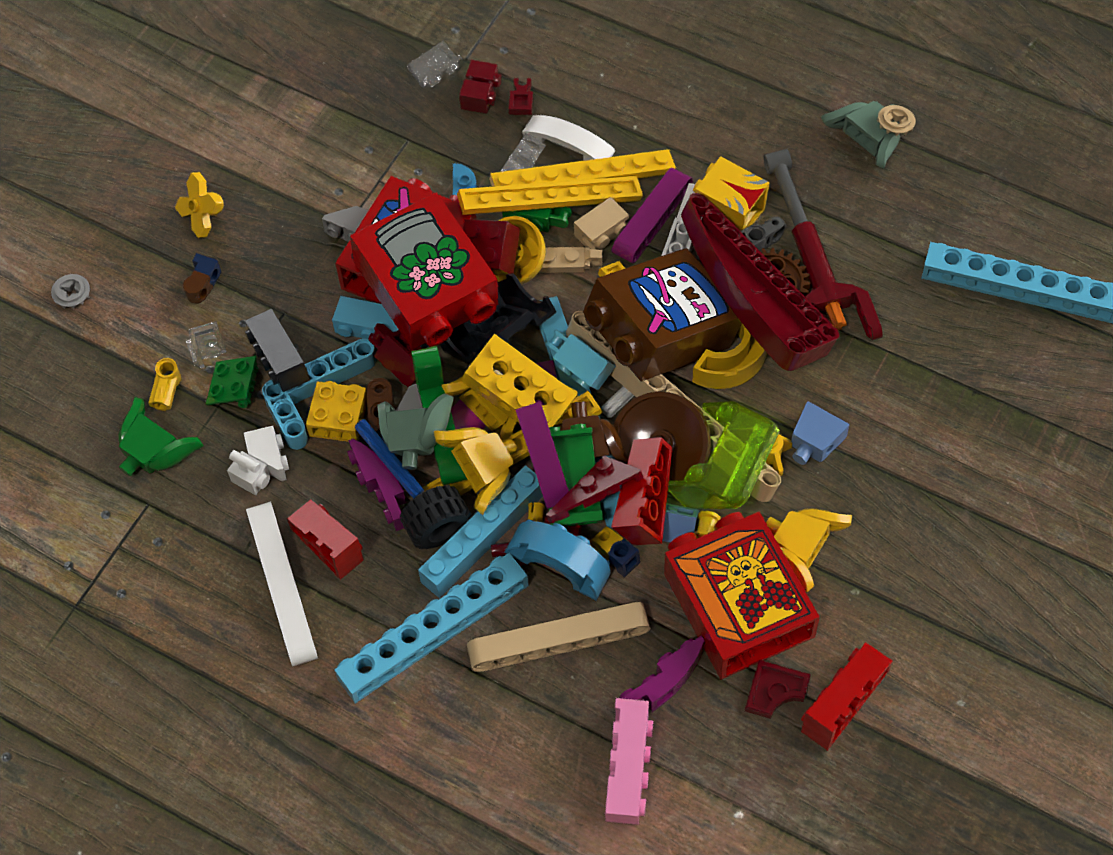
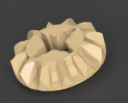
M889 105L880 110L877 122L880 123V129H886L887 134L892 132L896 137L900 133L906 136L914 128L915 117L905 107Z

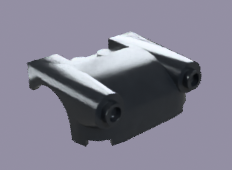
M510 273L506 275L507 279L498 282V305L492 316L481 323L473 324L468 320L453 328L451 336L441 343V348L445 353L471 365L494 334L508 342L509 337L524 330L527 324L540 326L553 316L556 310L548 296L545 295L542 301L535 299L524 289L516 275Z

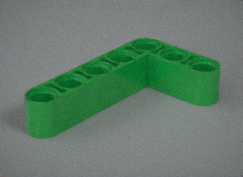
M437 346L411 351L422 408L428 409L437 397L445 394L441 387L444 381ZM451 412L445 431L456 430ZM437 443L434 446V454L442 485L468 480L451 452L454 448L444 447Z

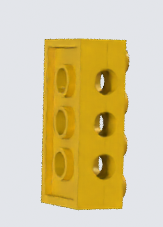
M496 334L492 336L471 363L462 379L464 384L519 424L515 409L536 403L535 400H541L545 404L542 408L548 426L554 427L577 396L576 392ZM493 370H500L504 375H497ZM514 385H520L524 390H518Z

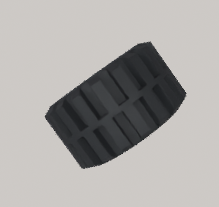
M450 485L438 486L419 494L404 507L403 512L400 514V521L414 546L422 550L444 545L472 518L456 487Z

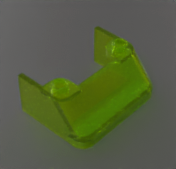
M734 401L703 403L702 408L720 423L724 429L708 462L690 467L684 481H669L668 491L684 507L693 509H736L744 505L748 500L779 434V427L771 419Z

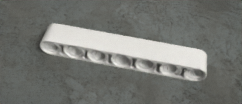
M271 501L246 509L292 667L316 660L318 656Z

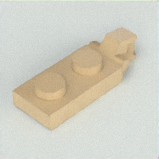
M588 247L546 248L544 264L539 273L584 272L585 269H590V266H602V250H594Z

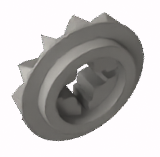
M68 274L59 278L54 283L51 295L56 305L59 304L64 309L66 307L74 309L78 304L83 305L84 300L89 298L91 288L83 276ZM72 289H75L76 294L72 293L68 297L67 291L71 292Z

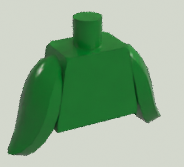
M134 397L119 430V448L127 457L120 464L119 468L128 476H131L138 467H141L148 473H153L155 470H166L177 465L194 451L204 447L198 437H186L177 440L176 437L145 416L144 400Z

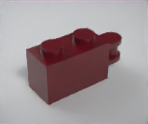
M377 323L374 327L375 332L371 333L368 337L369 341L378 349L374 357L381 362L383 367L390 370L402 384L407 387L416 384L411 351L423 348L418 346L412 350L399 330L392 332L384 324Z

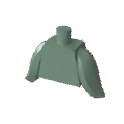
M877 101L869 104L856 102L821 116V120L826 126L843 128L842 131L873 156H876L875 164L882 169L885 168L887 160L900 140V134L896 137L894 133L890 132L887 134L886 129H880V123L877 122L880 110L884 106Z
M447 394L440 395L431 403L428 409L419 408L396 411L386 401L377 405L383 441L391 453L403 456V469H417L418 456L431 455L433 453L434 446L437 444L434 431L446 430L454 399L453 396Z

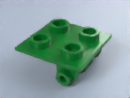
M257 356L216 362L206 405L236 401L238 402V407L247 408L251 404L252 394L250 392L254 391L256 375L259 372L256 362Z

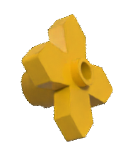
M200 172L190 174L186 182L189 196L179 197L175 209L181 217L191 216V229L198 238L207 237L212 228L210 216H215L222 211L223 199L217 193L207 192L205 178Z

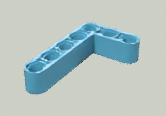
M359 339L305 364L310 381L282 392L279 385H273L271 380L264 384L262 392L267 408L290 448L302 449L308 443L304 422L294 404L313 396L317 381H333L339 384L374 367L377 359L374 357L376 354L375 348L368 339ZM284 413H290L287 416H281ZM295 432H300L298 435L291 436Z

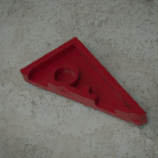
M603 456L546 514L548 522L553 524L556 521H560L570 516L569 510L581 504L586 508L604 499L607 495L620 491L619 485L633 478L636 482L642 480L644 477L641 470Z

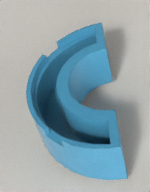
M533 520L522 522L504 551L525 564L537 562L554 568L570 580L574 590L597 601L611 574L609 561L590 546V541L580 535L574 536L558 523L549 525Z

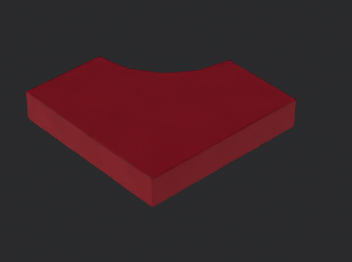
M759 660L745 706V712L771 719L774 711L782 704L791 701L804 702L811 674Z

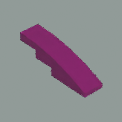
M540 401L515 410L548 509L554 507L569 490Z

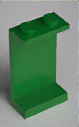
M586 424L571 425L570 430L561 431L560 427H549L569 491L595 465L592 440L593 431L592 427L586 428ZM600 501L586 508L581 504L568 511L570 516L554 523L564 527L602 523L603 515Z

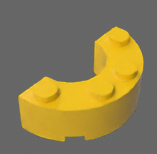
M741 324L737 332L741 343L727 352H714L706 349L693 367L692 382L712 389H726L739 386L758 373L764 364L767 352L754 339L745 326Z

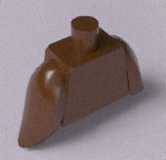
M586 402L571 403L572 418L562 419V423L554 427H560V431L570 430V426L576 424H586V428L592 427L594 457H608L610 453L614 460L627 464L629 458L614 426L608 420L600 419L598 415L588 416Z

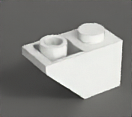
M274 426L244 432L248 455L265 463L271 476L280 481L287 480L285 471L289 470L286 455L281 456L280 449L284 448L281 434L276 435Z

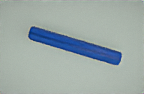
M365 419L360 420L355 425V429L410 496L414 499L423 493L424 489L407 469L402 468L401 461L394 453L389 451L384 441Z

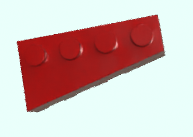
M662 437L633 440L627 465L640 469L644 478L638 482L633 478L622 484L611 528L633 545L662 544L672 446Z
M865 643L861 649L857 647L848 658L849 663L836 672L831 684L822 690L817 700L801 718L803 722L801 732L827 751L890 671L893 661L868 643Z

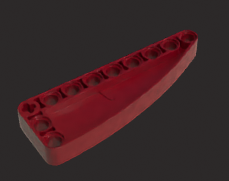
M692 193L681 213V218L689 238L713 283L749 333L782 369L787 371L796 370L827 356L839 338V331L707 197L700 193Z

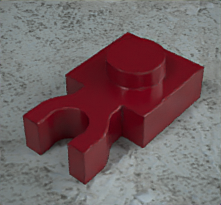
M514 78L515 91L510 90L509 115H532L533 91H530L532 85L531 78H527L525 85H519V79Z

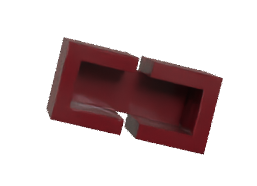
M471 60L466 73V78L468 79H464L459 94L460 108L487 114L490 105H494L496 96L494 91L495 88L500 86L501 74H498V64Z

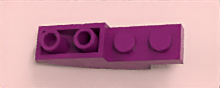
M355 439L348 440L351 450L347 451L351 464H357L359 471H356V476L360 485H365L368 493L374 491L379 503L384 502L386 509L383 510L387 523H393L396 531L404 529L400 521L401 510L399 506L405 504L406 500L399 481L375 452Z
M702 636L695 640L692 638L685 641L680 646V649L673 654L671 652L664 654L657 663V676L655 674L648 676L643 680L641 686L634 690L630 688L624 691L619 698L649 701L651 712L665 704L686 683L697 666L704 648Z

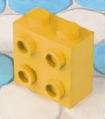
M317 381L306 422L309 437L349 442L348 440L351 439L359 441L360 434L355 429V425L364 419L367 408L366 388L356 384L341 385L333 381Z

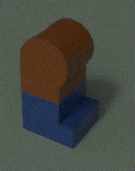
M196 253L192 260L195 269L192 275L187 277L183 283L187 299L195 304L201 303L207 298L221 274L218 260Z

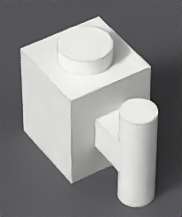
M235 450L231 452L229 459L234 462L227 470L231 482L257 495L269 483L270 473L267 465L243 451L241 453Z

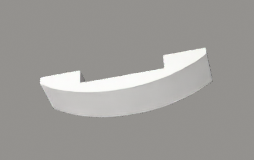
M533 115L522 131V135L541 143L547 139L583 154L584 161L612 157L615 152L613 147L595 134L578 125L555 117Z

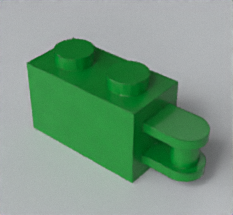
M569 207L502 212L503 218L509 216L526 218L543 232H549L550 226L566 228L569 224L567 219L572 215V210Z

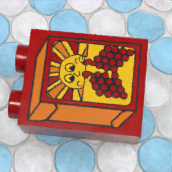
M760 511L745 518L741 512L728 514L715 524V531L699 538L693 532L682 534L669 543L667 547L669 551L665 552L664 575L697 637L702 636L704 639V650L720 680L757 664L759 660L764 661L816 636L820 616Z

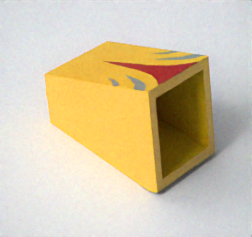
M720 156L715 164L711 163L703 180L699 179L696 182L693 192L707 197L739 231H742L748 226L754 225L764 212L770 182Z

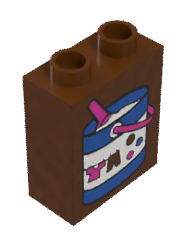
M687 248L597 278L583 310L589 327L600 332L613 348L618 362L623 366H628L640 382L697 361L706 349L720 352L730 348L742 324L713 283L706 269Z

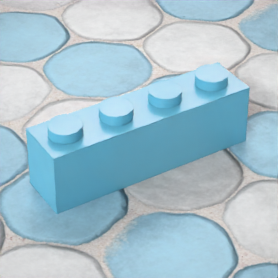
M340 296L332 318L335 333L344 337L353 336L368 339L369 335L375 332L374 327L377 323L384 324L392 332L399 330L382 304ZM426 343L420 345L422 348L430 347Z

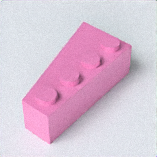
M616 698L612 739L613 749H611L610 775L605 811L606 822L639 825V816H645L646 799H641L642 789H647L649 773L643 771L644 763H650L651 746H646V738L652 737L653 721L648 720L649 701Z

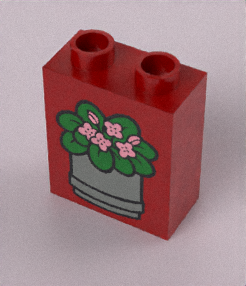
M437 192L350 235L353 262L412 350L424 343L428 346L439 345L451 336L453 328L468 320L473 324L481 323L495 312L498 305V279Z

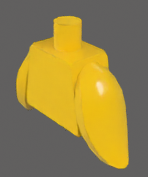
M498 370L494 371L497 375H502ZM463 376L441 386L447 395L455 396L462 394L459 398L491 431L495 430L501 441L513 435L518 422L462 382Z
M475 427L434 431L435 441L439 445L454 448L451 452L475 493L480 491L474 506L483 515L488 505L504 490L509 482L511 475L509 467L513 464V459L510 455L517 451L515 442L512 439L502 442L497 433L488 434L485 430Z
M808 508L797 512H788L783 522L773 517L768 518L766 523L806 593L814 587L809 568L827 540L829 532L840 531L849 527L852 522V515Z

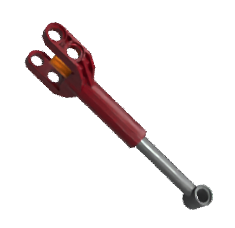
M788 149L764 154L763 160L768 175L775 173L794 224V228L791 231L803 264L806 266V272L810 275L809 280L813 289L805 297L822 314H828L831 324L837 330H841L843 326L847 325L841 309L848 308L851 304H854L866 336L871 340L882 338V327L869 292L853 284L837 283L815 225L807 220L790 176L789 170L792 169V161Z

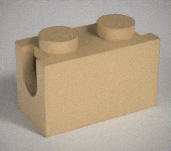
M610 197L574 222V236L585 247L594 250L604 249L626 227L627 223L625 221L629 219V214Z

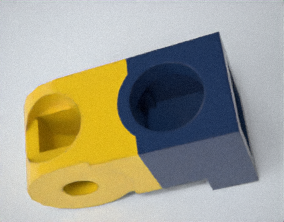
M604 527L590 540L592 547L616 567L617 572L624 578L641 563L639 550L609 527Z

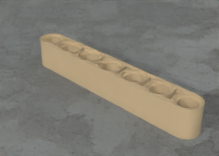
M634 602L479 637L469 641L466 646L472 670L482 672L640 636L650 631V625L644 604Z

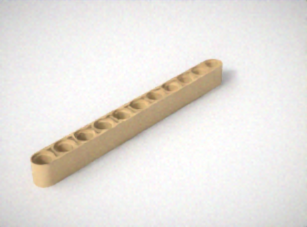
M576 311L572 315L566 330L567 337L570 334L575 335L613 363L616 367L610 375L635 397L650 392L663 391L678 394L690 400L701 411L709 427L711 448L708 459L758 501L768 502L772 499L781 483L780 475L662 374L640 382L628 366H623L618 362L613 348L600 332L589 327L583 311Z

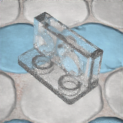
M215 321L188 329L190 339L186 340V344L194 366L199 364L201 372H204L206 368L203 359L216 358L226 353L219 327Z

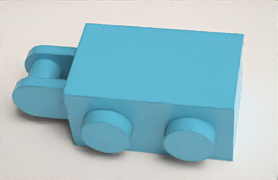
M555 330L554 337L551 341H547L546 344L557 352L553 357L560 363L557 367L568 375L573 373L579 377L576 382L587 390L590 387L599 390L616 366L575 335L570 334L569 337H566L560 331ZM564 340L565 342L563 343V345H562L561 348L559 349V348H558L559 345H560V344L562 343V341Z

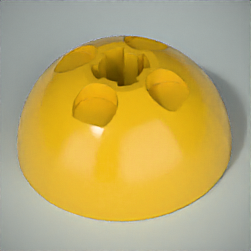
M509 216L498 221H508L520 228L513 274L516 275L521 285L532 280L541 270L546 255L545 241L540 230L531 221L520 216ZM495 275L498 282L507 279L506 276Z

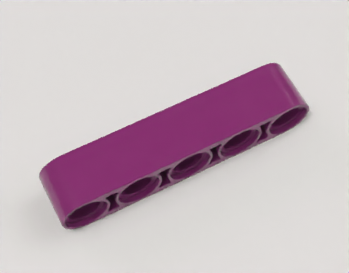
M671 167L617 237L612 247V253L634 264L683 200L688 184L693 183V178Z

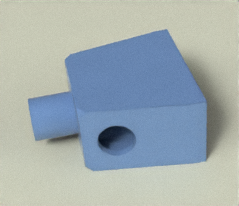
M808 401L792 434V447L797 449L792 456L793 459L801 465H805L810 457L818 462H822L845 440L849 424Z

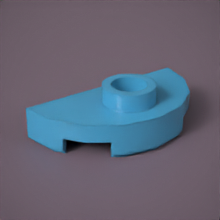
M453 163V195H457L459 189L476 188L475 174L470 168L462 164Z

